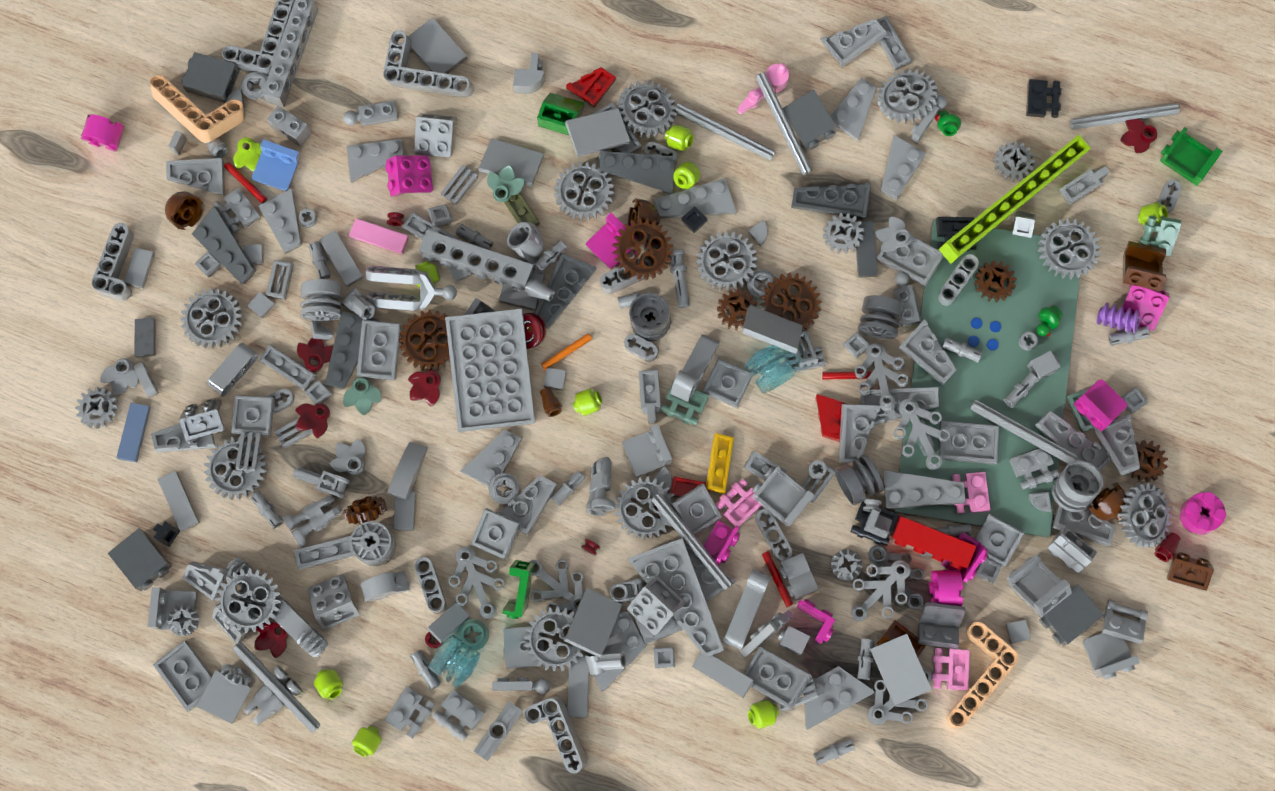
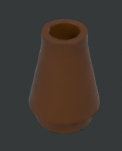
M550 387L542 389L540 394L544 413L548 417L557 416L562 412V404L553 394Z

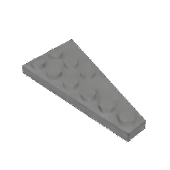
M683 538L627 559L647 584L657 575L686 602L673 617L705 657L724 651Z

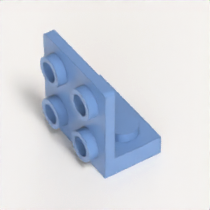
M263 139L260 145L262 153L252 175V180L287 191L300 160L299 152Z

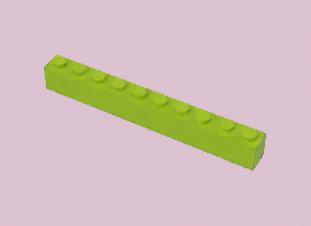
M1077 135L938 250L952 264L1091 149L1090 146L1080 135Z

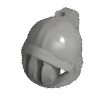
M521 222L516 224L509 232L507 238L508 246L519 255L522 261L530 264L536 263L540 259V254L544 248V240L538 227L530 222Z

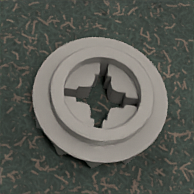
M261 72L247 74L241 82L243 94L253 100L263 99L262 93L268 77ZM259 83L261 89H254L252 84L257 85Z
M767 270L754 271V276H749L750 282H747L749 292L758 299H761L760 296L766 295V293L762 291L763 287L758 289V282L762 283L767 279L765 286L767 289H770L767 283L771 282L774 284L773 278L775 276Z
M508 473L496 474V476L490 479L488 486L489 496L500 504H507L514 500L519 492L516 478ZM504 482V485L511 489L505 490L502 495L501 490L496 489V487L502 486Z
M850 549L840 550L833 556L831 561L832 572L837 578L844 581H850L858 577L863 567L862 559L857 552ZM844 558L847 562L854 561L850 566V572L846 567L839 568L844 564Z
M181 604L174 607L169 613L167 620L169 629L178 636L192 634L199 625L198 612L190 605ZM184 614V617L191 620L185 621L184 625L182 626V624L180 622H177L176 620L180 619Z
M235 664L222 666L221 673L230 683L238 686L250 684L251 675L246 670L237 667Z

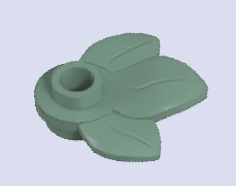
M508 165L498 175L489 172L487 183L493 190L495 200L507 202L511 195H517L521 192L524 186V179H515V173L511 166ZM501 190H505L506 192L505 196L503 197L500 196Z
M360 377L353 382L352 388L345 392L343 405L344 407L355 405L362 415H366L371 410L372 402H381V393L378 388L371 385L367 378ZM364 384L365 389L359 390V386Z

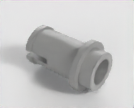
M634 292L631 295L618 297L620 309L629 307L633 300L641 294Z

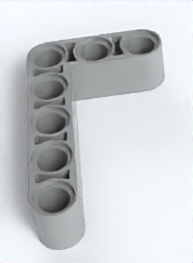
M286 0L276 1L260 52L229 45L222 51L224 60L235 63L239 70L261 72L269 76L295 0L285 2ZM249 59H253L252 62L246 63ZM271 63L268 67H264L265 64Z
M396 30L392 33L383 71L384 78L392 86L458 97H469L473 94L474 87L464 76L407 68L411 39L401 30ZM404 38V41L398 44L399 39ZM401 55L400 59L394 62L395 57ZM397 73V76L391 79V75ZM414 76V80L408 82L409 77ZM432 78L431 83L425 85L426 80ZM450 81L447 87H443L444 82ZM463 84H467L466 89L460 90Z

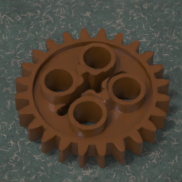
M641 218L637 219L636 223L631 220L630 226L624 224V230H618L621 236L614 237L618 241L612 244L613 247L617 248L612 254L618 256L614 259V262L620 261L617 268L624 267L623 274L629 271L630 278L636 275L637 280H640L643 275L644 279L648 280L650 274L653 279L656 277V273L662 274L661 268L665 270L668 268L665 263L672 261L668 258V256L674 254L669 251L674 245L668 244V241L672 238L665 237L668 231H661L663 225L655 227V220L651 224H649L648 218L644 220V223H642ZM635 232L641 235V241L634 239ZM647 234H649V240L646 242V245L644 246V250L646 252L641 254L639 264L636 265V260L639 257L642 250L639 247L644 245ZM652 240H656L658 242V249H654L651 246ZM627 250L634 252L635 256L633 259L627 256ZM645 257L651 259L652 264L650 267L644 264Z
M791 272L787 274V278L783 274L780 275V280L774 277V284L771 282L767 283L770 289L764 288L762 290L766 295L760 296L762 300H765V302L760 304L761 307H765L764 311L784 318V312H789L792 315L791 321L803 325L805 330L809 329L807 323L810 325L814 324L812 318L817 319L819 317L815 312L821 311L817 305L822 303V301L816 300L820 293H814L817 286L810 287L812 280L806 283V276L799 279L798 273L792 278ZM790 286L797 288V295H792L789 292ZM774 296H779L781 298V305H776L774 303ZM793 300L794 304L788 307L787 303ZM800 302H805L807 304V311H802L800 309Z
M431 310L428 311L427 315L421 311L420 317L414 314L415 320L407 319L409 326L403 324L406 331H400V335L404 338L399 339V342L403 344L399 348L401 351H404L403 357H408L407 362H413L415 368L420 364L422 371L425 369V366L428 367L429 371L432 370V366L439 370L440 364L446 367L445 361L450 362L448 340L444 344L439 343L440 338L447 337L445 320L447 316L445 313L440 317L438 310L434 315H432ZM429 324L435 325L431 331L425 330ZM416 337L421 338L420 343H418V344H413V343H412V340H413L414 338H416ZM427 339H433V342H427ZM428 350L434 351L431 357H426L425 353Z

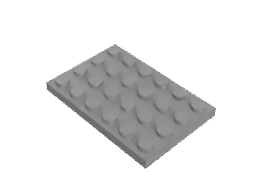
M522 309L445 317L458 432L534 424L535 416Z

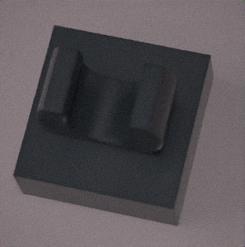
M694 206L681 218V221L695 233L708 222V219Z
M166 521L162 526L157 523L153 528L157 532L154 538L170 547L180 530Z

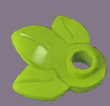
M248 137L239 140L237 144L238 151L233 158L237 169L246 165L248 169L254 172L262 153L261 143H255ZM246 143L250 145L248 150L243 148V145Z

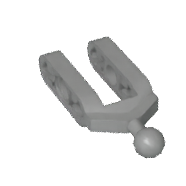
M369 266L366 268V279L369 281L420 284V296L382 292L367 293L366 300L374 308L425 310L434 295L443 296L447 300H453L457 296V290L454 286L448 285L444 288H435L428 274L417 269Z

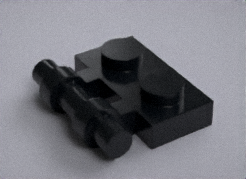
M1029 79L1026 116L1044 118L1046 111H1051L1052 118L1059 117V111L1061 110L1059 97L1062 95L1060 81H1053V87L1048 88V81ZM1047 96H1052V103H1047Z
M937 217V237H945V242H938V249L972 222L975 217ZM976 244L972 246L969 250H975Z
M862 501L855 520L862 522L860 527L852 525L850 532L857 534L859 538L865 537L874 541L873 543L887 546L889 538L884 539L864 531L870 512L863 510L866 504ZM879 507L881 509L879 515L892 520L888 531L892 534L899 514Z

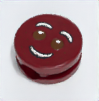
M524 313L526 347L530 349L543 342L546 336V325L537 314Z

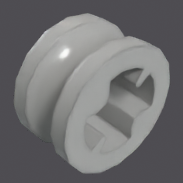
M304 209L299 214V220L304 227L309 228L316 224L317 216L311 209ZM310 214L312 219L311 221L308 220V222H306L304 217L306 215L308 217V215Z
M1032 332L1022 334L1019 339L1021 349L1025 351L1034 349L1038 342L1037 336ZM1027 337L1031 338L1030 342H1032L1033 345L1031 343L1029 346L1026 345L1025 340L1027 339Z
M820 460L813 461L808 469L810 476L814 479L822 478L827 470L825 463ZM821 466L820 470H823V472L815 474L812 467Z
M873 499L864 500L866 504L863 507L864 511L871 512L874 509L881 512L879 505L882 504L881 501Z

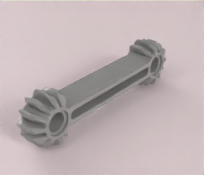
M236 557L226 567V570H228L227 574L232 579L234 578V571L238 575H240L241 569H244L245 573H248L249 568H252L254 574L256 572L253 567L240 557ZM243 582L238 583V585L246 592L247 585ZM259 588L256 591L259 599L266 598L267 593L263 588ZM280 595L276 596V599L282 600V602L276 604L280 611L273 612L277 616L273 619L307 653L313 657L322 654L328 646L325 638ZM255 601L262 607L266 606L265 603Z

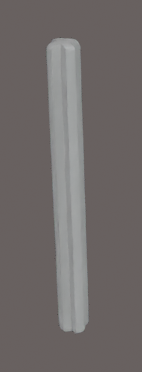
M762 72L756 76V80L801 173L806 175L812 171V168L766 73Z
M678 103L675 109V113L768 160H772L775 155L774 150L682 103Z
M1174 103L1073 118L1070 120V127L1074 130L1121 123L1130 119L1141 120L1175 115L1180 112L1179 104Z
M978 400L973 402L971 410L1067 464L1077 460L1078 456L982 402Z
M660 493L656 494L652 498L655 506L723 589L729 588L733 584L731 579Z
M242 642L237 643L233 651L311 732L318 730L320 723Z

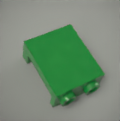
M1184 127L1181 132L1177 130L1171 140L1174 142L1171 146L1167 144L1162 150L1161 154L1163 157L1160 162L1198 186L1223 151L1217 147L1214 151L1210 150L1186 134L1187 128Z
M515 560L510 566L509 575L520 577L516 602L508 601L502 611V614H506L508 618H522L527 609L535 563Z

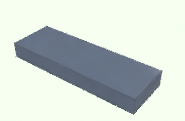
M130 403L117 459L137 463L151 407Z

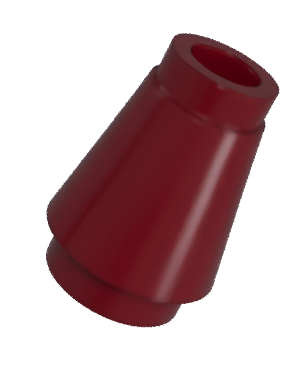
M1171 532L1161 544L1155 547L1154 555L1163 562L1172 560L1181 540L1180 536Z

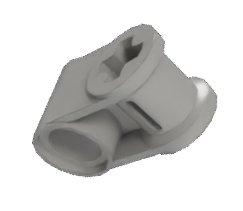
M636 579L613 585L610 590V598L618 603L632 602L638 595L637 586L639 593L644 588V579ZM614 590H623L624 596L616 598L613 594Z

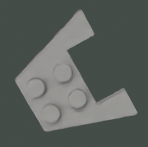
M628 611L618 614L604 649L605 652L623 651L626 653L627 667L646 648ZM624 669L606 670L601 674L594 675L601 691H604Z

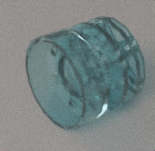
M774 345L760 350L745 364V368L751 370V377L761 375L755 383L762 393H767L777 388L796 373L790 361L780 363L785 357V353L779 352L781 348Z
M451 635L433 657L429 669L439 676L448 671L445 681L449 683L454 679L452 686L458 688L474 672L481 654L476 651L471 655L473 651L471 647L462 652L464 642L455 635Z

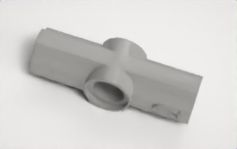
M509 701L494 723L490 725L489 730L474 749V752L488 761L503 739L507 737L508 732L523 711ZM500 725L503 727L504 732L501 736L496 737L493 730L496 726Z

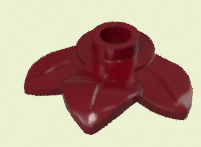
M1140 119L1126 120L1125 123L1129 131L1122 135L1120 141L1126 146H1134L1135 153L1147 151L1150 143L1154 142L1157 138L1156 128L1152 125H1145ZM1144 133H1149L1150 137L1145 136Z
M312 337L308 344L298 343L297 354L304 360V365L309 371H319L323 364L330 362L333 346L324 347L322 339H314ZM316 360L317 365H311L310 361Z
M418 371L413 373L408 378V381L413 385L410 390V400L419 401L425 398L427 404L432 407L440 397L438 388L441 383L440 375L436 371H427L426 373ZM429 377H433V383L431 384L428 382Z
M305 403L295 409L296 413L300 415L296 425L298 431L312 429L316 438H320L327 431V419L330 416V410L325 404L311 405ZM322 410L324 413L322 415H318L317 411Z
M264 622L263 630L257 626V632L260 635L255 640L254 648L259 651L270 649L272 656L278 658L287 647L286 638L289 634L282 628L281 634L278 635L276 629L281 626L277 622H271L270 625Z

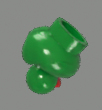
M942 110L935 116V120L938 122V129L945 136H954L961 127V119L956 114H949L948 111Z
M1044 307L1039 311L1038 317L1041 324L1037 326L1036 331L1040 336H1050V330H1054L1059 326L1063 315L1058 307Z

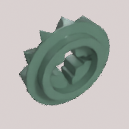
M477 619L463 622L457 632L459 644L468 651H477L483 648L489 637L486 625ZM471 627L475 633H481L479 636H476L475 643L472 638H465V636L471 634Z

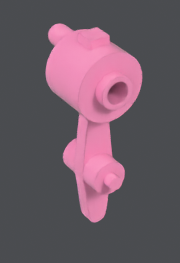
M784 63L769 66L766 75L774 92L783 91L788 84L789 69ZM760 87L748 93L747 98L738 107L739 114H743L750 108L758 106L759 101L764 97Z

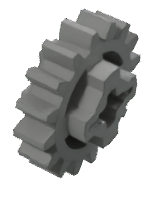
M1017 141L1013 145L1007 142L1005 146H1000V151H996L993 163L997 164L994 169L1000 170L999 176L1005 175L1004 180L1010 177L1011 182H1014L1015 178L1021 181L1023 176L1026 178L1029 172H1032L1035 160L1031 159L1034 153L1029 154L1030 147L1023 148L1024 143L1018 146Z
M840 213L839 218L833 215V221L827 220L828 227L823 228L824 232H826L823 234V238L827 239L825 241L826 246L831 245V251L836 248L837 254H840L841 250H844V253L847 254L848 249L854 252V246L860 247L859 241L864 239L863 235H861L864 233V228H860L862 226L861 221L856 223L857 217L854 216L851 219L849 213L846 217H843L842 213ZM835 227L836 230L831 235L832 229ZM855 232H856V236H855V238L852 240L851 237H852V235H854Z
M95 387L94 392L89 388L87 395L81 394L82 400L77 399L80 406L75 407V409L80 412L76 416L82 418L80 422L83 424L87 423L86 426L92 428L93 425L96 429H99L100 425L106 428V422L113 423L112 416H118L114 412L119 409L115 405L118 400L113 398L114 394L108 392L105 388L100 390V388Z

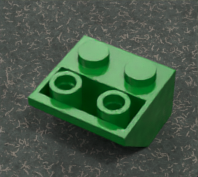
M550 92L544 99L537 116L538 127L569 136L565 122L581 117L585 103Z

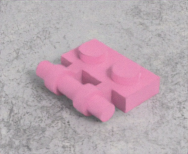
M985 472L965 474V482L962 483H964V489L967 490L968 499H965L966 504H954L957 514L965 513L964 506H969L970 513L989 512L990 503ZM960 474L952 475L953 481L962 482Z
M741 479L738 483L735 482L731 486L732 489L725 495L720 496L719 501L715 504L719 511L726 506L728 510L724 513V516L734 526L737 525L738 527L762 506L751 497L754 494L753 488L748 492L743 490L747 485L744 479ZM737 494L740 495L741 498L735 504L730 501Z
M935 648V656L932 658V662H934V674H932L934 689H941V681H947V690L968 691L970 650L949 649L948 657L943 656L942 648ZM942 663H948L947 675L942 674Z

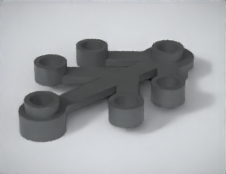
M881 545L871 547L868 552L869 560L877 567H891L892 565L888 560L902 561V556L909 558V561L906 562L907 564L912 560L909 553H890ZM874 553H881V558L877 559ZM873 567L872 574H875L876 569ZM897 568V573L903 574L904 568ZM919 568L910 569L908 577L913 578L915 581H920L924 577V572ZM916 571L921 573L920 578L915 577L914 573ZM879 574L869 579V581H872V579L881 581ZM905 583L908 607L913 610L920 609L924 604L923 597L918 593H913ZM893 584L891 585V602L893 601V595H892ZM917 599L918 605L914 606L911 600Z

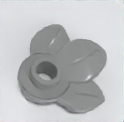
M896 217L889 218V227L875 231L877 238L883 243L881 246V251L894 252L899 247H907L912 241V235L905 229V223ZM906 237L905 241H900L899 239Z
M126 358L119 359L115 362L114 366L107 367L100 377L101 383H111L112 390L116 396L124 393L128 386L136 388L139 380L136 372L133 371L132 362ZM124 365H126L127 369L125 371H121V368Z
M356 439L351 447L346 444L337 443L335 448L337 458L330 462L331 467L337 472L347 471L352 475L361 473L364 469L363 457L366 453L363 443L359 439ZM358 463V467L353 469L352 464Z

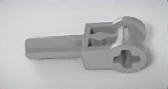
M297 467L293 475L297 479L317 485L316 489L318 491L340 499L344 498L343 493L347 484L350 483V480L323 471L321 475L301 467Z

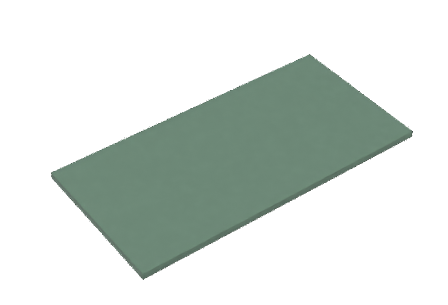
M934 219L930 246L938 249V242H945V237H937L936 219ZM994 228L976 243L975 250L965 252L952 264L945 257L943 258L927 286H924L920 313L921 320H926L928 327L935 334L941 348L946 337L962 344L965 342L967 346L971 347L968 344L969 337L977 336L980 341L979 345L972 348L983 351L979 362L977 363L963 356L958 357V354L943 349L955 366V373L942 385L914 361L910 388H939V407L928 410V412H939L942 416V421L997 425L971 410L973 402L978 400L1045 437L1035 424L1047 412L1051 411L1061 419H1064L1080 278H1077L1074 274V277L1069 279V276L1066 274L1064 279H1062L1061 273L1054 276L1055 270L1048 272L1050 266H1043L1045 259H1039L1043 253L1037 252L1039 247H1042L1038 245V242L1043 240L1040 238L1041 235L1032 234V237L1029 238L1012 235L1013 231ZM1053 240L1055 245L1061 246L1058 240ZM1077 252L1078 256L1082 258L1083 253ZM972 254L976 256L979 265L970 280L951 305H942L938 301V295L948 278L965 255ZM1059 257L1062 263H1067L1064 257ZM995 260L996 265H998L1002 261L1003 267L1009 265L1008 271L1014 270L1012 277L1017 278L1013 283L1016 287L1012 290L1011 296L1007 295L1004 301L1000 297L998 302H995L994 298L989 302L987 296L981 298L982 292H976L979 286L974 285V282L978 280L974 277L976 273H979L978 269L980 267L984 268L986 262L991 265L992 261ZM964 263L967 268H973L971 263ZM986 274L983 276V283L987 280ZM954 278L955 282L963 283L961 278ZM1007 280L1004 282L1005 289L1007 288ZM949 292L943 293L946 298H952ZM1044 307H1058L1063 315L1059 326L1054 330H1050V336H1040L1036 331L1037 326L1041 324L1038 317L1039 311ZM973 318L981 319L982 326L979 329H974L971 326ZM997 321L1001 324L999 332H992L990 330L991 322ZM1025 332L1034 333L1038 339L1036 346L1030 351H1025L1019 346V339ZM1027 337V339L1025 340L1026 345L1028 346L1030 345V343L1033 345V343L1030 342L1031 338ZM990 339H995L998 342L996 350L988 349L987 342ZM1049 351L1053 355L1055 354L1060 361L1059 370L1035 383L1028 391V394L1022 397L1013 408L1007 406L1003 399L1014 390V386L1017 383H1020L1030 373L1027 367L1029 362ZM933 415L932 419L934 421H938L939 417L937 415ZM922 418L926 425L940 430V422L932 424L928 419ZM910 419L905 428L906 435L903 438L902 449L907 444L913 428ZM999 426L997 465L942 460V464L938 469L931 470L925 463L927 455L923 454L918 440H916L914 445L915 451L911 457H905L901 452L899 473L953 481L952 475L960 474V480L965 482V474L985 472L990 511L970 513L969 506H964L965 513L957 514V509L954 505L894 509L893 512L982 527L990 513L1023 531L1024 534L1049 538L1054 506L1052 486L1057 478H1054L1049 483L1043 482L1038 484L1035 488L1022 490L1020 482L1026 481L1025 477L1016 478L1009 460L1037 450L1039 447ZM930 435L935 453L938 454L939 439ZM905 448L907 454L912 453L910 448ZM1051 455L1054 465L1049 466L1048 470L1050 472L1058 471L1059 459ZM931 458L933 464L938 463L936 458ZM1040 470L1031 473L1033 477L1042 475ZM965 489V499H968L967 490ZM1049 492L1052 511L1043 512L1032 505L1028 495Z

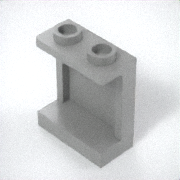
M780 466L770 467L764 475L766 479L763 483L758 482L752 489L754 494L751 497L788 527L814 497V494L797 484L780 470Z
M1038 554L1028 558L1020 568L1013 570L1007 577L1009 587L1041 618L1072 594L1070 584L1065 579L1061 581L1041 562Z

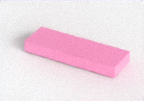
M355 219L349 234L351 238L399 254H403L409 239L408 235L359 219Z

